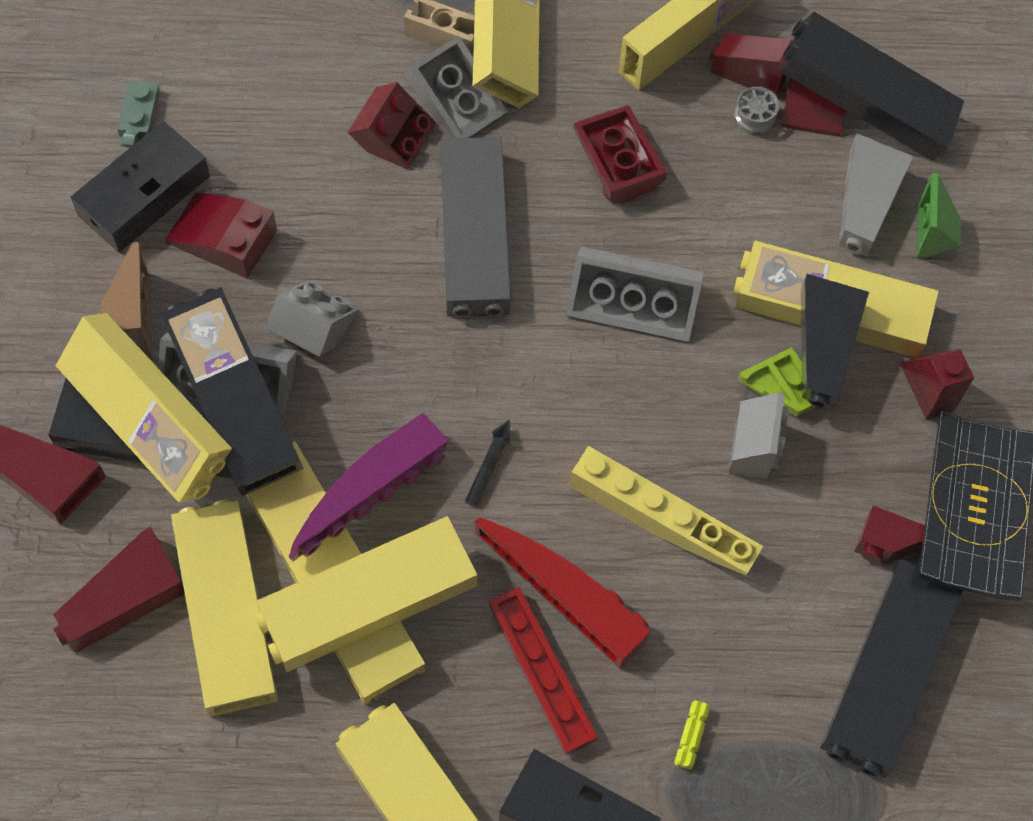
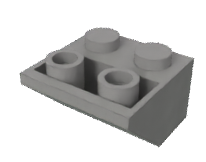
M304 282L277 294L265 328L320 357L335 348L356 317L359 309L350 305L346 298L332 296L323 291V287L317 283Z
M775 393L740 402L736 415L728 473L767 480L770 470L777 469L779 456H782L785 437H782L783 426H786L789 407L783 406L785 394Z

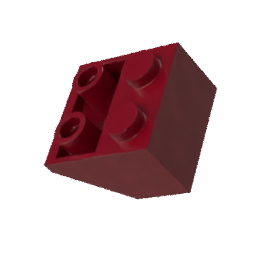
M398 82L374 89L347 133L367 153L407 169L410 168L437 122Z

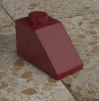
M873 505L866 517L854 552L861 554L864 559L870 562H882L885 564L921 550L924 525Z

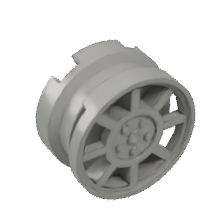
M750 87L744 90L738 97L734 113V120L739 124L738 128L750 135L752 133H760L762 135L769 132L775 124L779 110V101L776 95L763 87Z

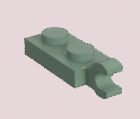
M128 81L117 129L119 136L122 137L121 145L125 146V151L152 130L160 93L158 83Z

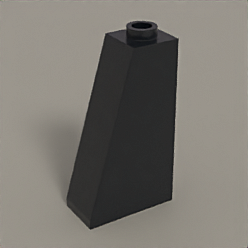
M806 274L801 288L802 398L809 400L811 405L819 408H827L828 406L834 408L840 395L869 292Z

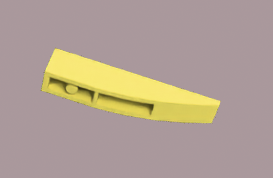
M590 446L587 447L571 473L569 487L650 533L747 576L763 548L759 543Z

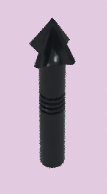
M507 420L492 431L493 441L465 499V502L470 506L477 507L504 446L510 445V420Z

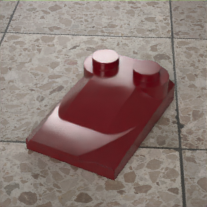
M629 104L574 123L573 128L603 185L602 191L608 200L612 202L627 201L652 192L666 180L667 171Z

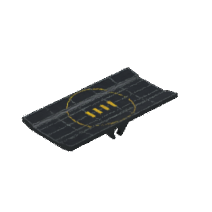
M940 410L918 577L934 584L988 597L1021 601L1033 486V431L1005 429L962 419L958 415Z

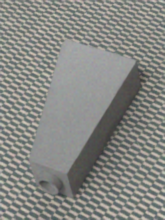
M856 133L848 156L839 246L846 248L853 254H861L868 257L905 178L913 156Z

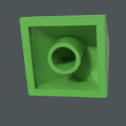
M938 173L931 174L918 204L916 258H926L961 247V218Z

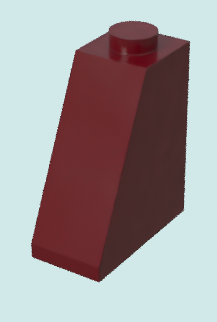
M726 33L720 44L717 42L714 44L709 59L713 60L711 73L747 88H766L777 97L787 78V75L781 73L785 62L782 59V55L793 40Z
M961 349L929 353L903 361L900 364L925 419L939 416L940 410L947 412L955 411L974 379V375Z

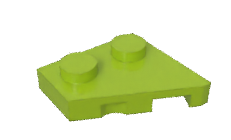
M792 347L739 373L738 380L762 396L775 393L785 394L783 406L789 407V413L795 417L816 408V406L809 403V400L802 398V361Z

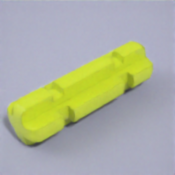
M693 701L688 714L690 718H687L679 745L681 749H678L675 759V765L680 768L691 770L694 766L697 756L695 752L699 749L705 728L704 721H706L710 706L704 702Z

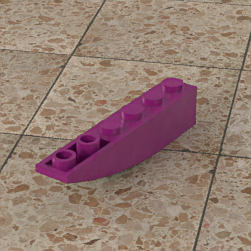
M421 413L373 446L344 472L313 509L293 541L289 558L294 562L302 555L305 557L312 555L320 547L323 540L329 536L332 539L336 538L345 530L350 521L353 519L357 521L363 519L372 510L374 504L379 501L385 503L394 496L397 488L405 483L408 486L415 482L421 475V471L428 466L434 468L439 465L446 456L444 451L449 442L448 438L424 413Z

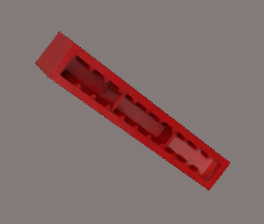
M482 517L475 520V534L619 669L648 642L651 631L648 629L647 621L636 612L632 614L623 606L622 598L611 589L607 591L601 584L576 565L544 545Z

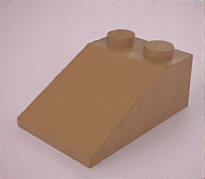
M134 242L131 244L101 301V314L107 313L147 357H152L150 273L139 242Z

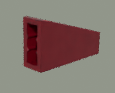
M0 424V478L59 525L106 478L100 464L95 460Z
M151 526L143 530L53 614L58 623V626L53 629L62 646L69 644L76 653L185 594L184 587Z

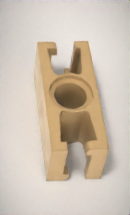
M413 0V11L407 10L404 16L405 35L437 47H441L459 35L472 57L474 56V15L432 0Z

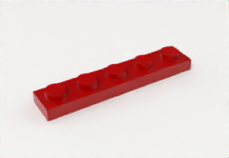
M520 587L489 600V607L565 755L567 756L597 741L598 737Z

